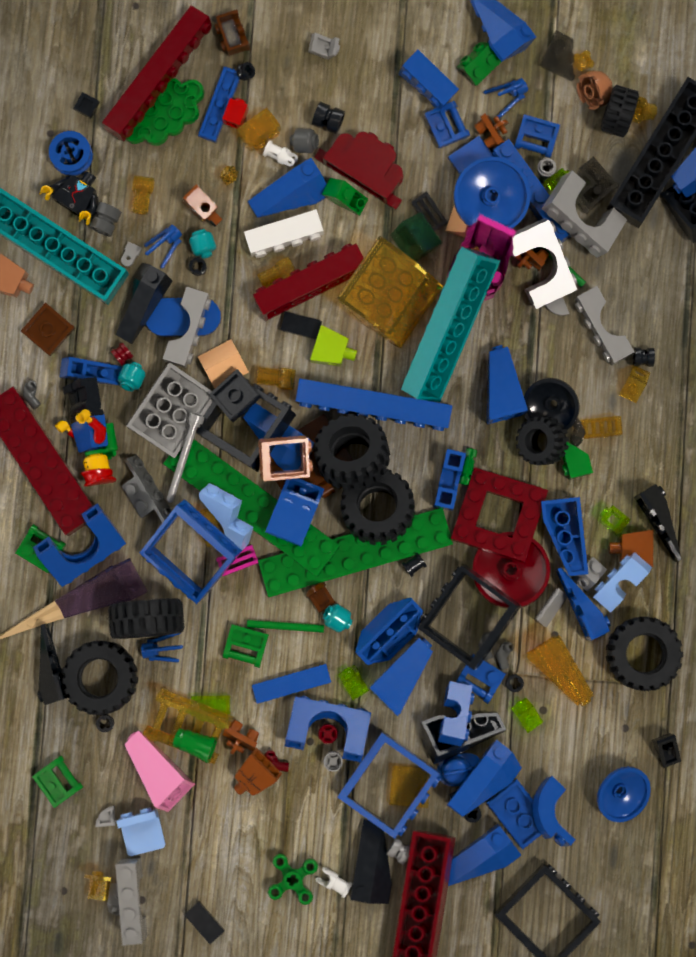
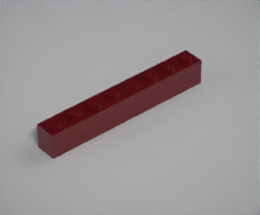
M192 5L188 8L102 121L107 132L123 142L132 135L135 126L144 119L147 110L154 106L157 97L166 90L169 81L176 77L179 68L188 61L191 52L198 48L200 40L210 32L212 23L208 15Z

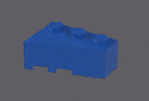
M419 50L402 65L398 73L418 92L428 98L429 102L436 108L442 109L459 90Z

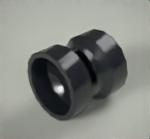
M638 347L634 348V367H640L644 364L647 367L654 366V348H647L646 350Z

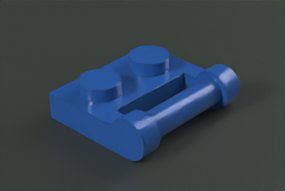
M455 101L447 103L442 109L438 107L424 114L439 149L470 136L456 109L458 106ZM450 111V114L459 131V133L454 134V131L445 114V112Z
M524 114L515 148L527 149L551 158L560 124ZM523 136L548 142V147L523 141Z
M483 661L476 670L465 665L456 682L471 685L472 692L483 698V701L488 704L506 674ZM467 674L489 686V691L486 692L465 678Z

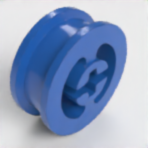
M65 131L58 134L52 140L49 146V157L60 173L67 176H77L84 173L90 167L93 160V151L89 142L82 134L75 131ZM67 143L69 144V147L71 148L73 155L77 161V163L75 164L69 156V152L65 146V144Z

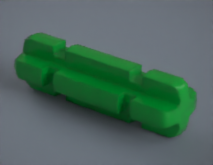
M467 448L465 452L466 458L461 472L462 476H460L459 480L461 485L467 486L471 480L469 476L472 475L475 463L474 458L477 455V450L473 448Z

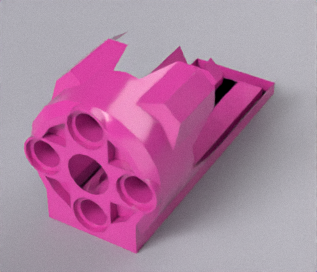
M479 215L477 222L467 229L465 240L460 245L457 253L462 246L484 252L500 260V264L485 296L484 301L492 299L503 284L508 262L513 252V238L516 231ZM456 253L455 256L453 257V261H452V264H451L450 269H449V271H448L447 278H448L449 272H450V270L452 269L453 264H454V262H455V260H456V255H457V253Z

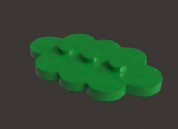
M171 79L167 84L166 90L160 93L154 106L147 110L144 119L135 126L132 135L127 137L126 141L131 144H139L146 140L150 145L159 146L167 141L168 136L179 135L183 131L184 125L194 123L199 117L197 104L203 100L205 95L202 84L197 80H188L181 84L179 80Z

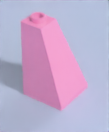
M134 732L128 737V741L124 745L153 805L160 810L169 812L195 783L143 732Z

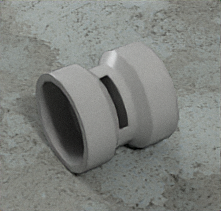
M337 751L328 752L324 757V766L329 771H338L343 764L341 754Z
M396 838L386 854L390 857H395L403 865L409 857L410 846L403 845L402 841Z

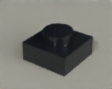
M82 92L74 106V110L91 119L100 102Z

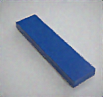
M224 66L198 137L214 143L217 142L223 126L222 118L230 98L233 99L240 78L237 76V70Z
M323 664L254 684L252 688L256 703L258 704L331 683L327 665Z

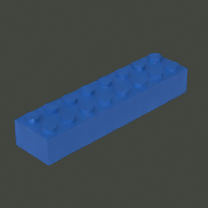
M300 378L296 395V402H300L299 406L311 408L312 404L319 405L318 409L325 411L336 408L338 409L337 413L349 414V411L357 412L356 416L363 415L368 418V414L376 415L375 419L387 421V418L395 419L394 423L405 425L406 421L414 422L413 426L425 428V424L432 425L433 430L439 431L449 428L453 406Z

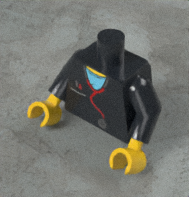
M86 172L81 180L72 175L50 186L44 185L41 187L39 194L46 193L45 200H49L51 195H53L52 198L56 203L79 217V222L83 219L84 221L86 220V225H89L90 219L96 214L95 211L98 206L99 197L96 190L91 187L96 177L89 172Z

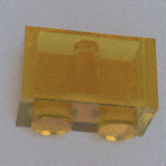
M266 107L236 130L238 136L250 152H252L253 150L261 149L265 145L264 142L268 139L273 140L280 134L281 126Z

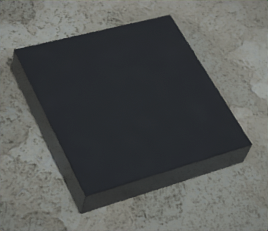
M238 369L209 394L233 423L261 398V395Z

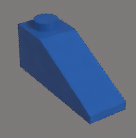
M66 357L61 360L59 377L71 380L97 377V383L120 386L118 376L122 366Z

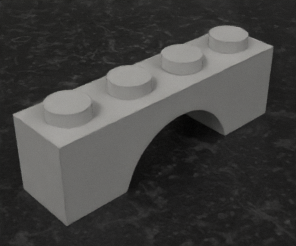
M186 286L181 306L189 314L190 326L183 337L168 341L163 356L165 362H170L183 368H187L188 364L191 365L194 357L192 353L193 347H197L200 339L198 335L199 329H203L206 318L204 313L205 310L210 309L212 302L209 299L208 293Z
M598 286L576 297L575 307L579 313L582 312L584 315V323L589 330L593 331L595 335L593 339L597 346L602 347L605 361L614 365L631 356L634 350L626 336L612 335L601 324L600 313L606 304V300Z

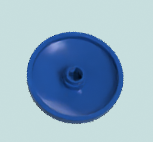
M499 157L478 159L461 172L455 183L453 192L455 209L460 219L468 227L477 222L479 215H482L512 229L521 222L529 208V183L520 168L506 159Z

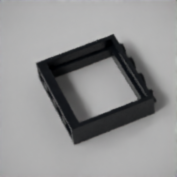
M254 383L253 387L261 395V399L281 411L263 439L282 437L296 416L291 410L292 406L285 401H282V403L278 402V398L270 392L265 394L263 392L264 389ZM213 401L203 416L205 417L203 424H200L199 428L197 427L196 433L258 472L260 470L259 445L251 457L209 432L222 412L220 407ZM269 445L270 453L276 445Z
M461 565V567L458 566L453 571V578L450 583L446 582L442 587L441 592L443 593L439 599L436 597L431 603L430 607L432 609L430 612L422 616L421 625L418 629L467 666L476 670L480 667L522 605L467 565ZM466 574L509 605L474 657L431 627V624Z
M544 863L534 871L494 914L535 957H548L506 915L539 879L546 874L591 919L589 924L556 956L568 957L601 923L597 918L600 914L592 906L588 909L583 904L586 900L578 892L574 894L570 890L572 886L564 878L560 880L556 876L558 872L550 864L546 866Z

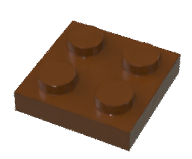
M45 302L21 332L51 356L75 327Z

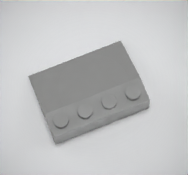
M169 362L125 426L175 458L184 445L190 427L188 424L189 414L194 413L203 416L214 401L209 396L212 391Z

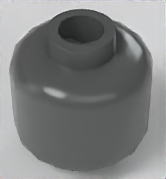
M297 128L294 134L290 136V145L293 146L294 151L297 153H312L318 148L319 137L313 129Z

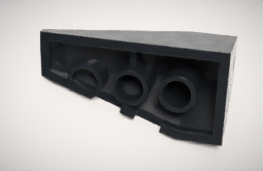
M141 263L131 279L116 332L118 337L133 344L173 282L166 273L152 265Z
M654 484L636 495L634 499L673 560L678 562L682 558L667 500L664 497L666 493L661 486Z
M42 624L39 668L40 691H38V697L40 702L48 705L67 699L68 696L63 692L64 685L61 684L63 673H61V666L48 624Z
M478 713L472 715L470 723L467 722V729H469L468 740H464L460 747L438 742L440 725L445 715H438L420 723L425 748L433 765L452 758L507 730L498 713ZM456 714V716H445V717L455 718V717H457V714Z
M363 819L350 900L369 904H389L392 881L388 855L386 854L387 848L384 831L366 819Z

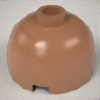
M592 70L578 77L580 82L576 85L577 93L583 104L587 102L590 106L587 108L596 110L609 102L613 84L605 73Z

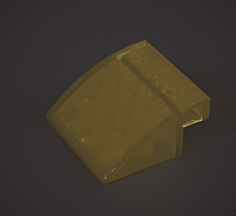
M379 236L336 299L363 325L381 334L391 344L401 348L443 286L412 258Z

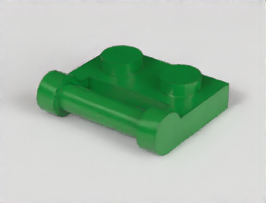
M33 524L15 554L46 573H50L34 551L33 547L37 543L32 541L33 537L36 536L42 541L50 537L62 552L66 547V543L57 541Z
M231 624L222 658L236 659L254 664V667L260 668L269 634ZM236 645L257 651V657L232 651L231 647Z
M59 756L32 776L54 808L83 788L81 782H77L63 762L64 758L62 756ZM56 766L71 785L72 789L67 791L53 771V768Z

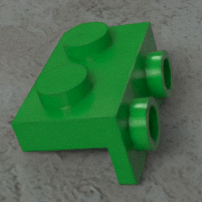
M480 42L474 46L473 51L469 55L464 56L460 60L457 69L463 71L471 83L477 86L501 61L490 48L489 43Z

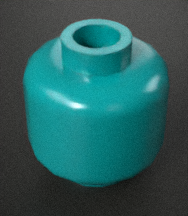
M206 229L193 232L191 234L192 237L189 239L193 254L198 257L201 256L202 259L211 257L213 255L212 252L216 250L212 233L206 231Z
M139 363L124 364L118 376L120 387L130 392L139 389L146 376L145 371Z
M339 604L329 605L323 614L325 626L336 632H342L344 629L348 630L353 621L351 619V612Z

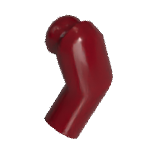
M272 750L266 751L264 755L279 771L288 772L289 762L279 761Z

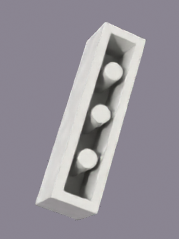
M316 209L245 231L244 234L251 257L261 258L266 256L267 252L273 250L274 252H280L286 246L292 245V247L303 244L302 241L309 239L310 241L318 240L324 235Z

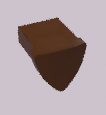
M325 582L313 586L305 594L307 598H310L319 613L335 603L325 587Z

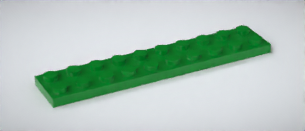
M193 439L181 478L199 491L211 483L242 500L237 518L253 526V531L318 577L340 545L311 524L301 547L265 533L278 500ZM182 448L175 458L169 455L163 463L164 466L174 473Z
M439 508L414 515L412 525L406 529V533L403 536L399 535L397 537L398 540L394 542L388 540L385 545H381V542L371 545L367 540L364 543L359 540L358 536L354 537L352 534L332 539L340 547L318 577L285 553L258 560L268 598L415 556V553L422 554L453 545L443 509Z

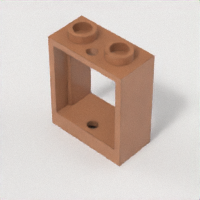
M305 435L258 439L260 477L263 481L310 477V471H313L312 460H309V452L312 451L311 441H308ZM300 443L301 469L271 472L269 445Z

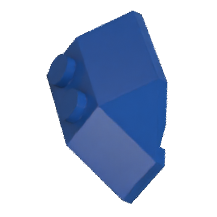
M411 597L388 604L361 631L355 653L367 665L390 660L417 634L423 610Z

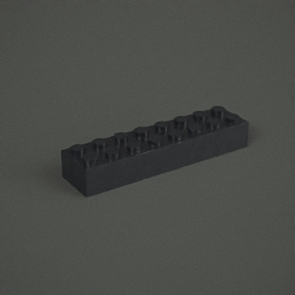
M687 77L606 208L610 210L614 207L627 219V222L637 228L645 220L696 137L695 80Z

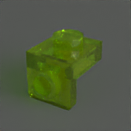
M355 665L345 668L338 674L352 700L369 691Z
M527 698L518 701L511 707V710L527 733L543 723L538 712Z

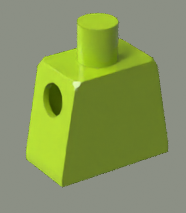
M321 325L310 362L341 366L343 359L355 361L357 350L347 347L349 342L347 337Z

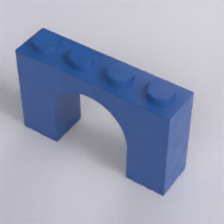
M98 503L82 513L86 524L94 533V541L86 551L76 555L66 554L57 547L50 537H47L33 547L39 560L61 587L71 583L75 578L89 571L91 567L102 562L107 556L120 550L126 544L121 533Z
M295 696L285 746L304 750L310 726L319 719H333L342 725L346 733L342 759L361 762L371 712H367L363 708L353 709L344 704L334 705L325 700L315 701L306 696Z

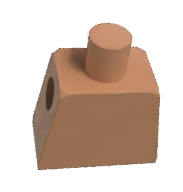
M0 254V293L15 298L18 297L20 291L31 294L34 284L26 281L28 273Z

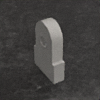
M128 241L121 258L122 264L125 267L132 266L136 257H139L142 248Z

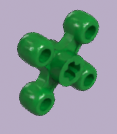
M276 854L273 858V865L283 873V879L280 883L272 884L268 888V896L273 900H278L286 890L292 889L297 893L298 901L301 904H310L313 900V893L304 887L303 878L317 871V861L313 858H308L300 868L294 869L289 866L288 858L285 854ZM277 859H283L284 863L278 864ZM312 863L314 868L308 869L307 864ZM292 874L296 875V878H298V880H296L294 884L290 883V880H288V878H290ZM277 889L279 893L274 895L272 890ZM307 894L309 898L304 900L302 895Z

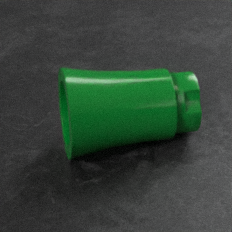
M179 728L174 737L173 746L208 764L215 751L218 738Z

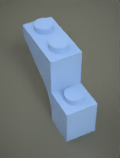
M209 483L200 491L199 499L221 524L224 535L243 550L249 544L254 527L237 518L242 500Z

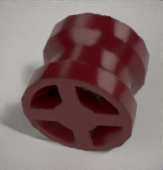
M123 342L119 344L117 349L110 351L121 366L125 364L126 360L134 357Z
M324 724L318 733L319 739L325 744L333 743L338 735L336 727L332 724Z

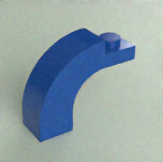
M550 776L543 780L534 795L532 805L534 822L545 839L554 836L553 839L558 845L564 847L571 846L575 839L558 823L555 816L556 802L565 792L566 788L553 776Z

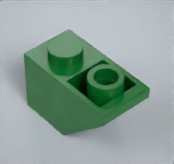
M334 178L329 179L322 193L323 196L334 204L359 216L368 201V198L346 181Z
M566 442V445H569L568 450H564L566 453L563 457L564 465H562L564 476H568V480L592 474L593 470L589 455Z

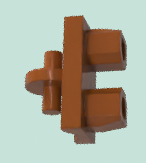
M483 114L480 116L482 120L475 125V128L480 135L488 130L490 131L491 136L484 140L488 149L491 150L504 143L505 141L498 131L500 130L503 135L506 134L505 126L508 124V121L506 119L501 121L496 116L493 119L496 123L494 125L488 115Z
M543 248L537 253L528 250L515 256L520 261L517 267L520 269L524 265L529 270L534 266L540 271L549 253Z
M234 720L229 727L226 726L222 736L230 739L226 745L232 748L230 752L232 755H234L236 750L243 754L245 748L253 752L257 745L256 741L259 733L249 729L246 736L242 735L239 732L243 724L237 720Z

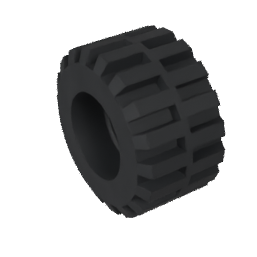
M619 85L613 87L610 100L603 115L601 131L624 137L627 134L637 106L638 91Z
M534 417L527 419V422H523L521 424L522 428H519L517 431L519 436H516L518 441L516 448L520 449L518 453L520 456H524L523 460L529 461V464L548 465L560 461V457H564L566 454L564 450H568L569 445H566V442L569 441V437H566L568 431L563 429V423H558L559 420L552 417ZM541 431L547 436V446L544 451L539 448L537 438Z

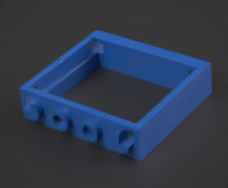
M184 499L176 505L139 553L147 562L158 569L161 575L167 577L176 588L186 594L188 599L197 604L208 594L242 550ZM178 516L227 558L203 589L155 548L156 544Z
M382 732L337 797L395 839L397 835L401 837L407 829V826H405L407 820H413L418 813L416 809L418 804H424L430 796L427 793L430 787L435 788L441 778L438 776L441 772ZM385 742L431 775L395 829L348 797Z

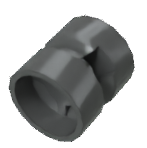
M99 202L95 211L97 216L92 218L89 228L102 235L111 237L115 228L113 223L118 222L122 212L109 204Z

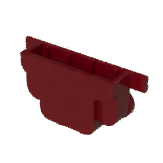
M359 132L355 138L347 133L341 134L330 150L326 152L320 148L314 156L316 160L395 210L401 204L402 200L393 195L396 188L403 181L402 168L395 164L396 153L394 147L387 142L382 143L379 141L378 137L372 132Z

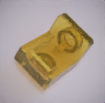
M92 871V875L85 874L84 878L90 879L87 898L108 901L111 877L103 876L104 872Z

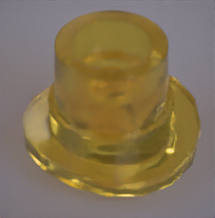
M639 97L633 116L634 123H640L642 120H654L657 114V106L648 103L645 97Z

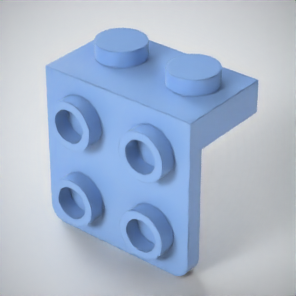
M151 807L140 810L139 814L135 815L132 812L125 813L117 820V826L122 830L126 851L129 856L165 847L166 843L157 809L152 810Z

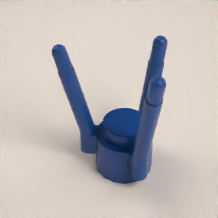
M522 78L483 92L488 94L505 89L497 95L501 96L510 92L513 97L516 96L497 115L499 119L519 100L525 98L524 93L528 92V87Z
M171 224L144 244L147 247L161 238L145 252V255H149L164 241L169 244L173 242L174 244L160 266L163 269L176 247L181 243L179 238L182 236V233Z
M181 633L164 635L155 639H149L147 643H142L143 659L179 662V659L156 655H159V651L182 649V645L159 647L155 643Z

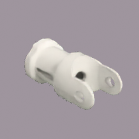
M271 140L268 141L263 152V156H269L277 160L279 164L293 166L298 161L296 154L286 147L281 148L273 144Z
M322 867V871L330 876V880L325 881L317 877L316 881L329 890L333 889L341 894L342 898H345L353 883L346 882L338 877L337 873Z

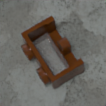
M237 9L216 16L217 23L214 26L217 35H222L223 40L220 43L223 52L227 51L228 55L231 56L250 50Z

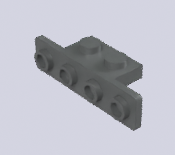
M137 455L127 458L125 462L134 477L122 485L123 490L141 518L146 517L155 510L163 523L172 512V509L168 506L163 494L155 485L152 476L147 472L143 461Z

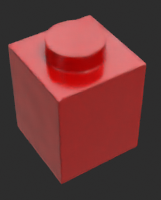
M230 98L222 118L223 124L241 130L249 111L248 104L242 99L235 98L234 100Z

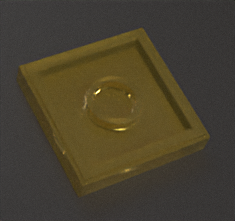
M392 765L389 805L411 806L431 775L420 767ZM429 797L424 804L419 803L417 807L428 808Z

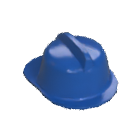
M462 753L439 762L437 770L441 772L438 776L441 778L440 781L451 787L461 786L480 758L472 753Z

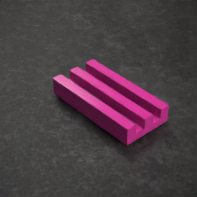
M253 546L245 547L241 553L249 550L251 553L235 559L231 565L253 557L254 561L227 570L222 576L258 564ZM226 557L216 558L219 568L223 565L222 561L227 559Z

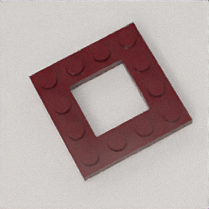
M475 467L451 540L525 563L542 512L541 501L546 500L548 490ZM487 493L523 503L512 538L476 527Z

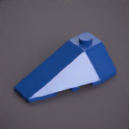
M470 0L476 15L482 20L483 32L488 34L490 39L488 41L489 46L501 62L525 51L535 40L536 36L526 22L497 0Z
M309 158L247 202L257 218L280 213L281 211L298 209V207L319 203L326 198L322 193L327 184L313 159Z
M255 403L243 418L258 439H263L277 417ZM289 425L282 437L303 436V434ZM311 441L312 451L309 452V456L314 451L313 446L315 443ZM300 443L276 445L270 453L278 467L284 471L299 470L301 468Z
M580 497L541 501L544 524L568 575L588 574Z
M562 568L556 569L586 640H594L609 632L611 624L608 617L603 616L602 612Z
M498 740L490 744L447 805L463 817L511 784L522 769L513 752Z
M496 824L453 857L448 886L505 868L521 856L499 824Z

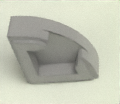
M563 297L545 305L548 311L556 315H569Z
M115 806L107 807L99 814L95 827L116 825Z

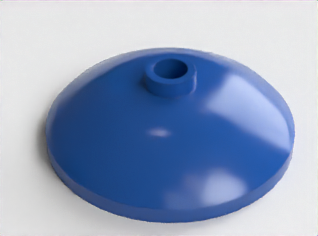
M622 767L611 772L601 783L597 794V805L602 815L613 822H626L639 815L647 805L650 797L651 787L648 777L635 767Z

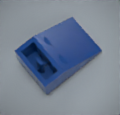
M299 478L286 479L265 533L301 547L324 488Z

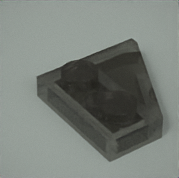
M556 30L540 64L541 67L571 82L575 78V74H573V38Z

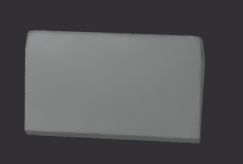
M555 589L534 618L535 621L547 627L567 599V595L561 589Z

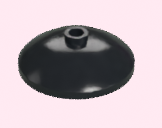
M540 379L533 383L524 395L528 409L526 414H524L526 419L534 417L556 418L559 420L558 423H563V429L568 430L578 418L580 410L578 396L569 384L560 379ZM552 400L557 402V406L552 404Z

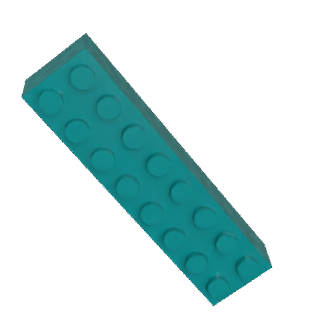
M0 188V235L109 305L128 277V271Z
M461 246L445 286L441 291L437 305L434 307L431 319L426 326L423 338L418 345V350L411 362L401 390L416 399L434 402L441 401L500 264V260L484 252Z

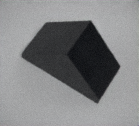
M668 733L652 740L663 768L681 762L674 734Z

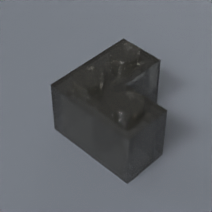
M594 157L582 165L576 173L586 182L585 185L587 186L577 196L576 203L585 214H588L612 194L618 186Z

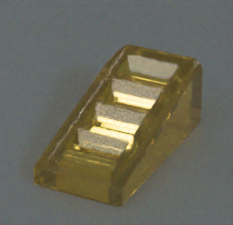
M621 416L581 420L583 439L616 437L623 434ZM603 422H607V430H608V432H605V433H604V423H603ZM611 422H615L616 431L612 432ZM596 423H599L600 433H596ZM588 424H591L592 434L588 433Z

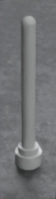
M194 413L189 414L188 424L190 427L166 498L169 503L174 501L197 427L199 428L200 424H203L205 418Z

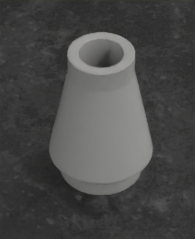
M544 158L539 161L537 168L540 177L548 178L555 173L556 163L552 159Z

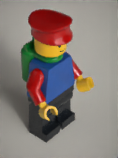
M97 377L80 378L62 387L64 395H69L70 415L72 417L70 418L71 428L66 421H59L55 427L61 434L66 430L67 434L75 439L78 452L84 453L86 456L83 460L85 471L81 472L85 479L84 487L114 483L117 479L113 477V470L110 469L108 461L116 456V451L118 450L113 423H106L103 409H100L101 400Z

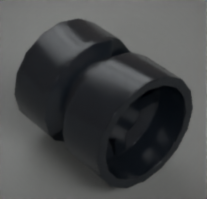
M320 102L313 116L312 125L319 128L326 127L327 131L337 134L342 125L345 111L336 107L331 109L330 105Z

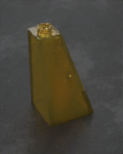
M560 635L551 637L522 655L527 662L575 705L578 706L580 704L584 706L592 701L590 698L594 694Z

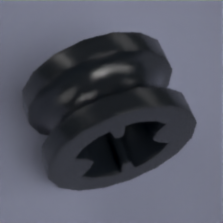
M250 62L239 64L237 66V76L243 81L253 78L255 76L254 66Z
M194 258L189 263V268L193 275L201 276L206 272L207 266L202 258ZM195 263H198V264H201V263H202V264H203V266H201L202 270H200V271H199L198 269L193 270V268H195L194 264H195Z
M512 674L507 677L506 686L510 691L518 692L523 688L524 681L519 675ZM513 678H517V681L520 682L519 687L512 688L510 680L513 681Z
M110 715L100 716L96 721L97 729L101 732L111 731L114 727V719ZM109 719L110 722L108 724H110V727L102 728L100 721Z

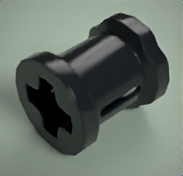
M415 553V557L408 562L402 563L410 577H413L414 573L422 567H427L418 553Z

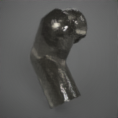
M577 418L572 426L574 430L570 437V443L575 447L582 443L586 433L579 418Z

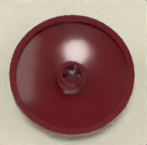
M504 532L500 534L512 538L514 532ZM535 539L532 540L525 563L478 549L473 561V570L522 605L521 608L532 604L543 594L550 578L548 556ZM474 580L479 593L488 602L500 608L507 609L509 607L508 604Z

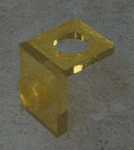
M632 366L629 377L619 395L637 403L647 385L650 372ZM636 372L642 373L644 377L639 376Z

